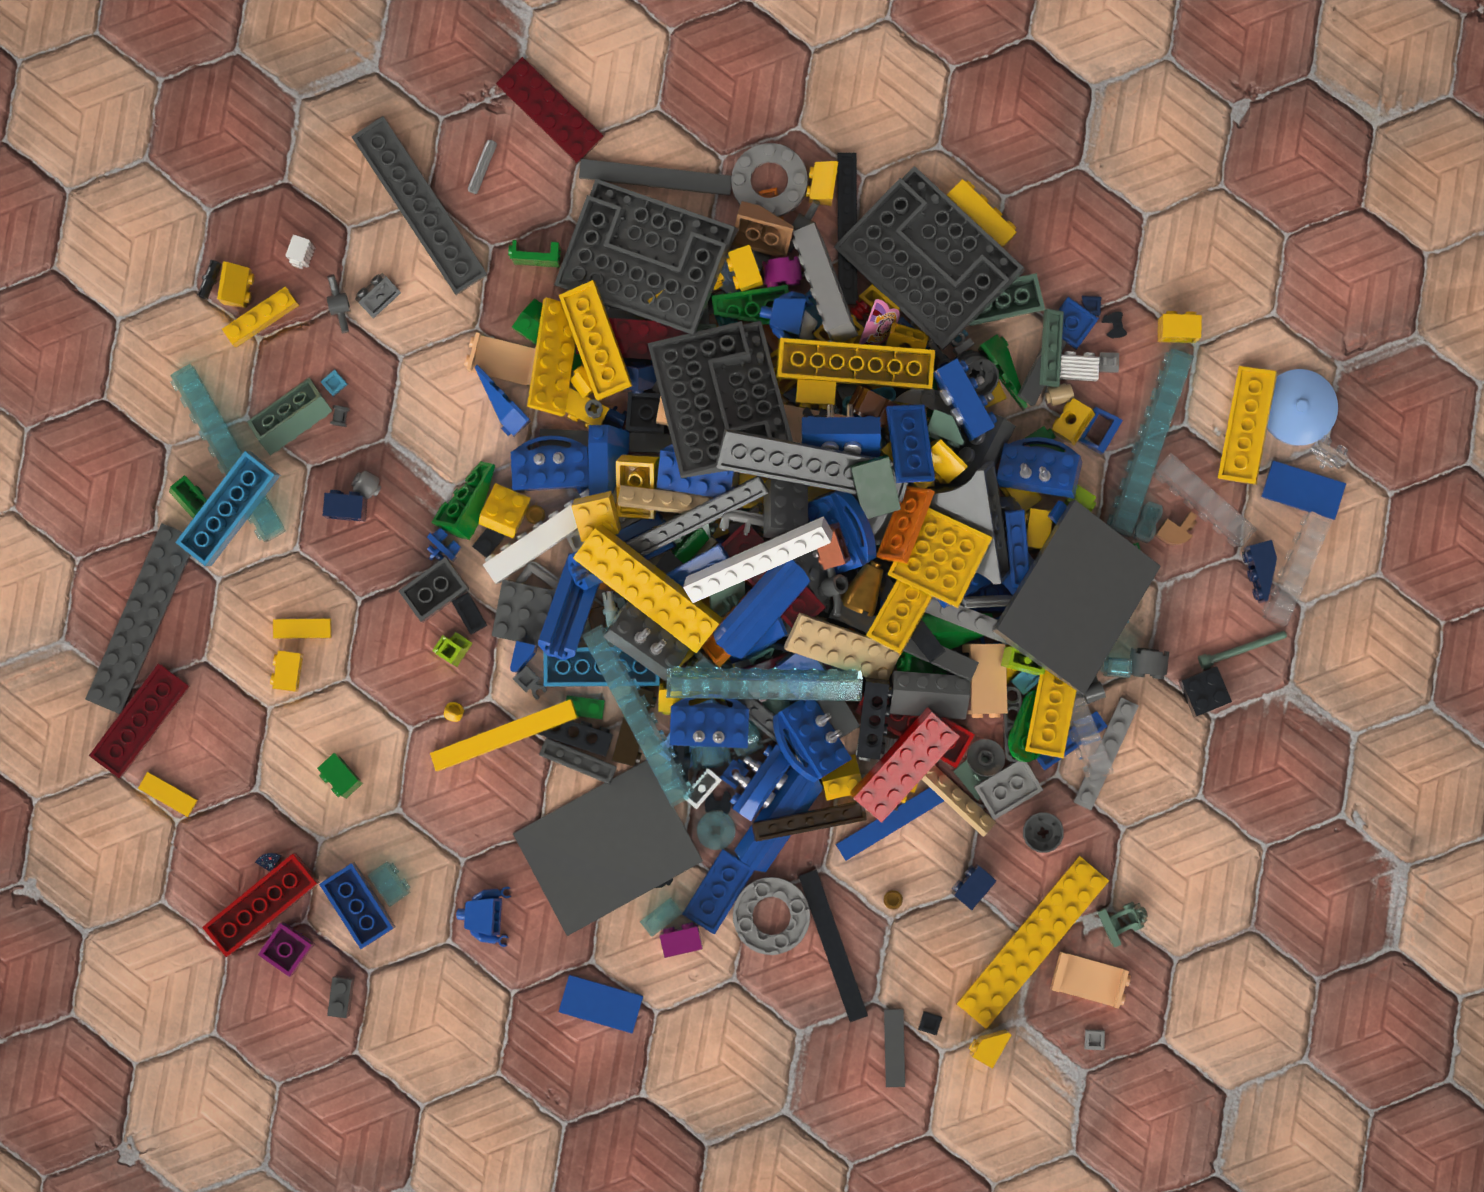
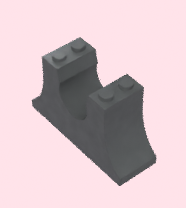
M989 461L982 465L973 477L954 484L935 485L927 489L935 492L929 508L941 514L949 515L956 521L993 538L976 573L983 575L993 584H1001L1011 573L994 461Z

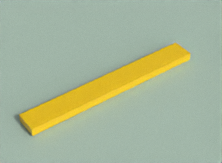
M570 699L431 752L430 755L435 770L440 771L577 719L578 716L573 701Z

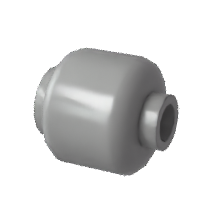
M368 471L358 472L351 484L353 491L361 492V496H364L366 499L371 498L373 495L377 496L381 489L379 477Z

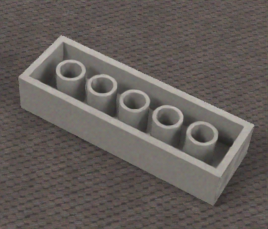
M815 223L793 231L795 239H792L796 250H798L800 263L806 271L804 272L808 283H810V291L817 302L816 307L820 316H822V324L829 338H834L835 342L842 343L859 336L823 237Z

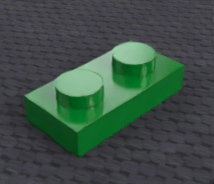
M567 695L566 701L570 699L573 701L577 716L603 720L605 700Z

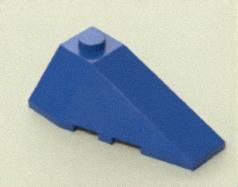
M476 365L477 374L500 423L503 425L501 429L507 436L512 434L515 437L531 422L530 419Z

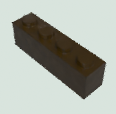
M631 687L612 761L635 767L636 763H640L642 753L639 752L640 745H644L647 734L644 733L645 726L649 727L652 715H649L651 707H655L657 699L654 696L655 692Z

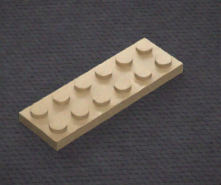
M799 613L784 645L787 651L867 678L883 680L889 679L900 656L897 652L870 639L866 635L803 613Z

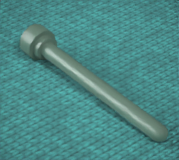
M1281 631L1212 656L1210 654L1198 656L1199 664L1203 671L1207 670L1215 662L1287 637V632Z

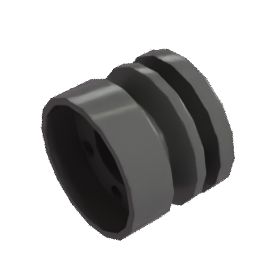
M968 350L958 354L955 359H958L959 362L964 360L969 370L966 372L968 379L972 377L976 379L980 376L984 378V382L975 389L977 395L986 396L992 393L999 380V371L996 365L978 351Z
M1050 813L1032 815L1023 827L1025 843L1032 850L1039 853H1048L1055 850L1061 844L1064 837L1061 821ZM1041 827H1044V830H1048V834L1045 835L1046 838H1042L1041 835L1038 836L1037 834Z

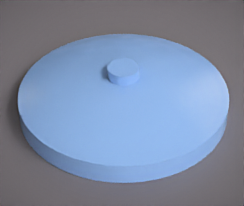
M1305 369L1289 370L1278 375L1268 421V431L1281 442L1294 446L1309 445L1326 436L1334 426L1338 415V400L1331 384L1318 373Z

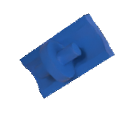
M441 528L427 536L437 547L435 549L430 545L427 548L431 553L429 559L433 561L437 558L440 561L444 558L440 554L443 552L454 562L461 546L453 540L445 547L442 542L448 534Z

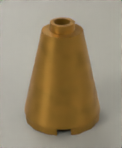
M872 560L870 563L868 562L862 566L848 585L847 591L841 594V600L845 607L863 614V611L869 612L867 616H874L883 575L880 563Z

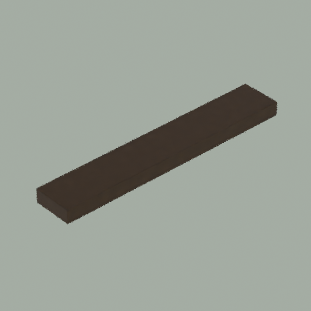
M851 802L753 821L752 828L754 841L758 842L865 821L867 817L863 806L858 802Z

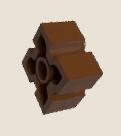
M860 385L857 386L848 403L849 406L850 404L853 405V413L861 417H880L882 428L885 425L888 426L886 407L898 405Z

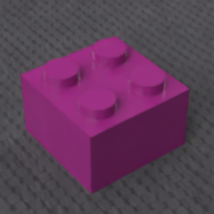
M283 921L279 923L258 955L290 977L295 973L315 943Z
M693 922L682 924V928L675 929L674 926L663 928V932L659 936L664 958L702 950L703 945L698 924L694 925Z

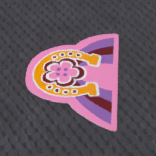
M876 299L859 344L880 345L887 340L892 323H898L900 317L899 310L895 308L889 309V306L884 301Z

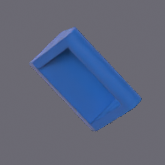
M1094 407L1095 416L1078 442L1102 455L1123 420L1098 407ZM1100 414L1112 421L1099 445L1085 440V437Z
M516 641L510 670L518 673L534 657L538 646Z

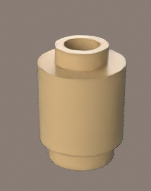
M1064 383L1060 384L1059 387H1049L1047 392L1044 393L1047 404L1051 403V406L1070 402L1074 398L1071 384L1066 385Z

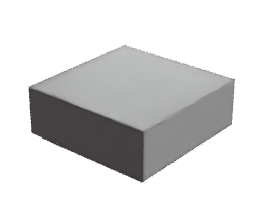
M1085 1029L1084 1049L1104 1050L1105 1030Z

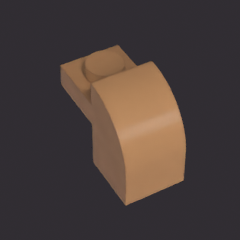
M1189 512L1180 526L1167 518L1154 536L1169 545L1183 544L1193 536L1187 530L1191 531L1197 523L1195 521L1197 515Z

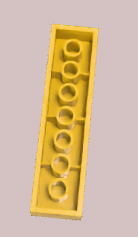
M780 338L776 378L931 390L935 350Z
M601 524L593 530L573 557L578 563L695 653L700 650L723 620L721 616L700 600L692 603L682 586Z

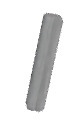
M487 140L468 186L470 193L477 194L497 146L495 141Z
M1012 595L964 597L962 606L965 608L1007 606Z

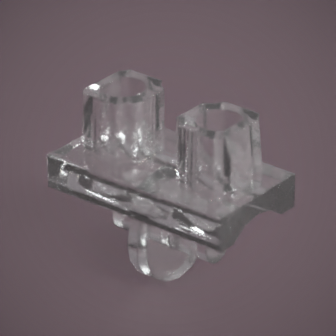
M1326 435L1312 446L1310 452L1315 454V459L1321 462L1319 468L1323 469L1327 465L1330 468L1335 466L1340 469L1348 459L1346 457L1348 449L1342 445H1338L1335 450L1329 447L1332 440Z

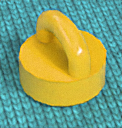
M450 702L445 706L444 717L453 722L462 719L464 713L463 706L456 702Z

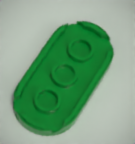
M1037 689L1030 691L1025 696L1008 738L1009 751L1020 762H1031L1041 755L1025 751Z

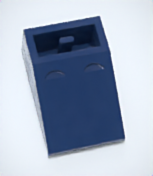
M1272 540L1243 548L1244 552H1242L1243 561L1249 567L1247 571L1248 579L1254 585V589H1252L1253 597L1255 600H1258V603L1266 602L1269 599L1277 561Z

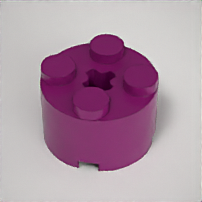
M789 257L770 259L768 262L762 261L764 284L767 285V288L782 286L785 283L789 286L801 285L800 281L803 279L799 257H794V259L790 260Z

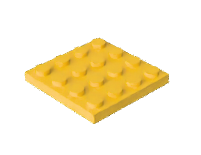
M929 508L908 563L893 562L888 576L959 608L993 538Z

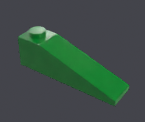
M535 298L521 312L512 326L515 332L534 345L537 344L542 303ZM576 344L572 365L573 371L583 363L580 354H575Z

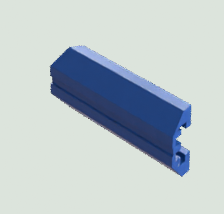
M657 512L655 519H642L621 529L616 536L623 542H627L667 521ZM673 541L643 557L650 560L676 547V543ZM576 551L568 556V570L575 584L586 591L603 581L573 559L578 552Z
M568 557L538 641V646L546 655L557 657L561 660L575 656L599 587L598 584L585 591L577 586L568 570Z
M793 560L768 570L713 632L716 643L729 655L741 659L744 658L809 585L810 580L805 571Z
M791 766L786 774L788 778L779 790L776 789L774 791L776 795L767 808L763 807L754 821L808 811L822 791L823 786L819 780L813 783L804 778ZM751 825L734 851L740 861L749 865L752 869L766 872L791 835L756 842L754 841Z

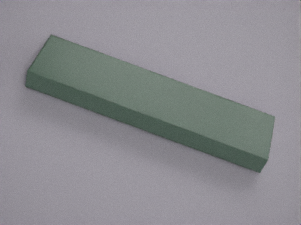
M1044 310L1040 385L1060 386L1063 311Z

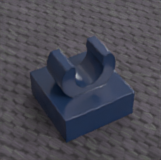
M614 406L613 409L609 408L603 424L622 429L626 421L627 411L624 410L623 414L617 412V406Z

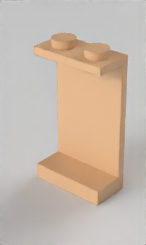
M477 332L475 337H471L469 345L472 348L471 354L467 355L465 360L468 372L477 374L475 366L478 365L489 377L530 387L536 347L531 348L482 336Z
M1005 644L962 645V653H969L970 659L979 662L970 681L971 710H967V714H971L972 718H983V714H989V718L1001 717L1000 714L1008 713L1006 667L1001 666L1004 648L1006 647Z
M1060 952L1050 989L1119 1009L1120 1005H1123L1125 1002L1126 994H1124L1125 986H1129L1131 975H1128V970Z

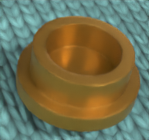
M533 505L527 509L526 518L531 524L543 522L545 511L542 507Z
M890 890L884 895L883 901L887 908L897 909L902 905L903 897L898 891Z

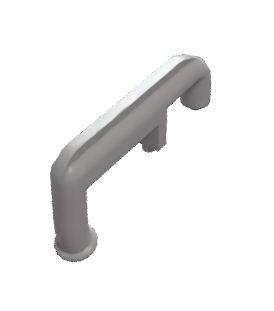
M735 510L725 513L720 522L722 531L728 529L730 520L745 523L744 535L747 536L751 525L764 527V515Z
M530 562L516 580V582L524 584L533 573L556 590L560 579L537 562Z

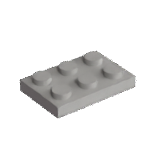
M1020 761L1011 763L1001 769L999 773L986 778L974 786L993 820L1043 791L1028 763Z

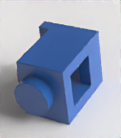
M733 759L720 778L736 789L740 783L732 777V770L738 769L741 776L745 777L749 771L746 769L748 765L741 759L737 761Z

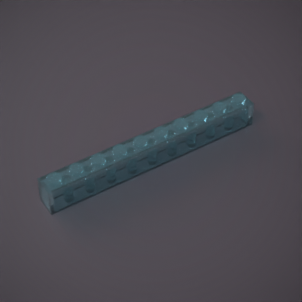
M1173 348L1164 355L1162 363H1165L1163 371L1159 370L1156 381H1159L1157 389L1153 388L1150 399H1153L1151 406L1146 407L1144 417H1146L1145 423L1140 425L1137 435H1140L1139 440L1134 442L1131 453H1134L1132 461L1128 460L1125 471H1128L1126 478L1121 479L1119 489H1121L1120 495L1115 497L1112 505L1115 507L1114 512L1109 514L1106 522L1112 529L1126 537H1131L1194 358L1193 355Z
M189 364L171 374L170 376L173 380L170 382L175 391L179 390L182 395L180 400L185 408L188 407L191 411L189 416L194 424L197 423L201 430L198 432L201 438L209 443L208 450L210 454L218 459L219 463L217 466L222 474L225 473L227 475L243 453L193 365ZM266 495L247 520L250 524L254 523L256 527L254 532L258 539H263L267 543L286 532V529Z
M600 625L583 634L582 637L671 807H674L693 797L692 792H694L690 781L685 782L682 776L685 772L681 764L676 765L673 759L676 755L672 747L668 748L664 741L667 738L663 730L659 731L655 724L658 723L657 718L653 712L649 713L646 708L649 706V703L644 695L640 696L638 692L640 686L635 678L631 679L628 673L631 671L626 661L622 662L619 656L622 654L621 650L603 637L609 627L604 628L603 625Z
M674 666L667 668L666 698L861 701L862 673L854 669L847 671L829 669L827 671L817 669L799 670L796 668L780 670L778 668L740 669L733 667L731 669H721L719 667L682 668Z

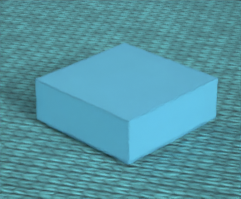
M335 369L321 381L322 385L333 397L348 385Z

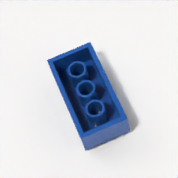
M355 862L319 884L360 949H363L396 927Z

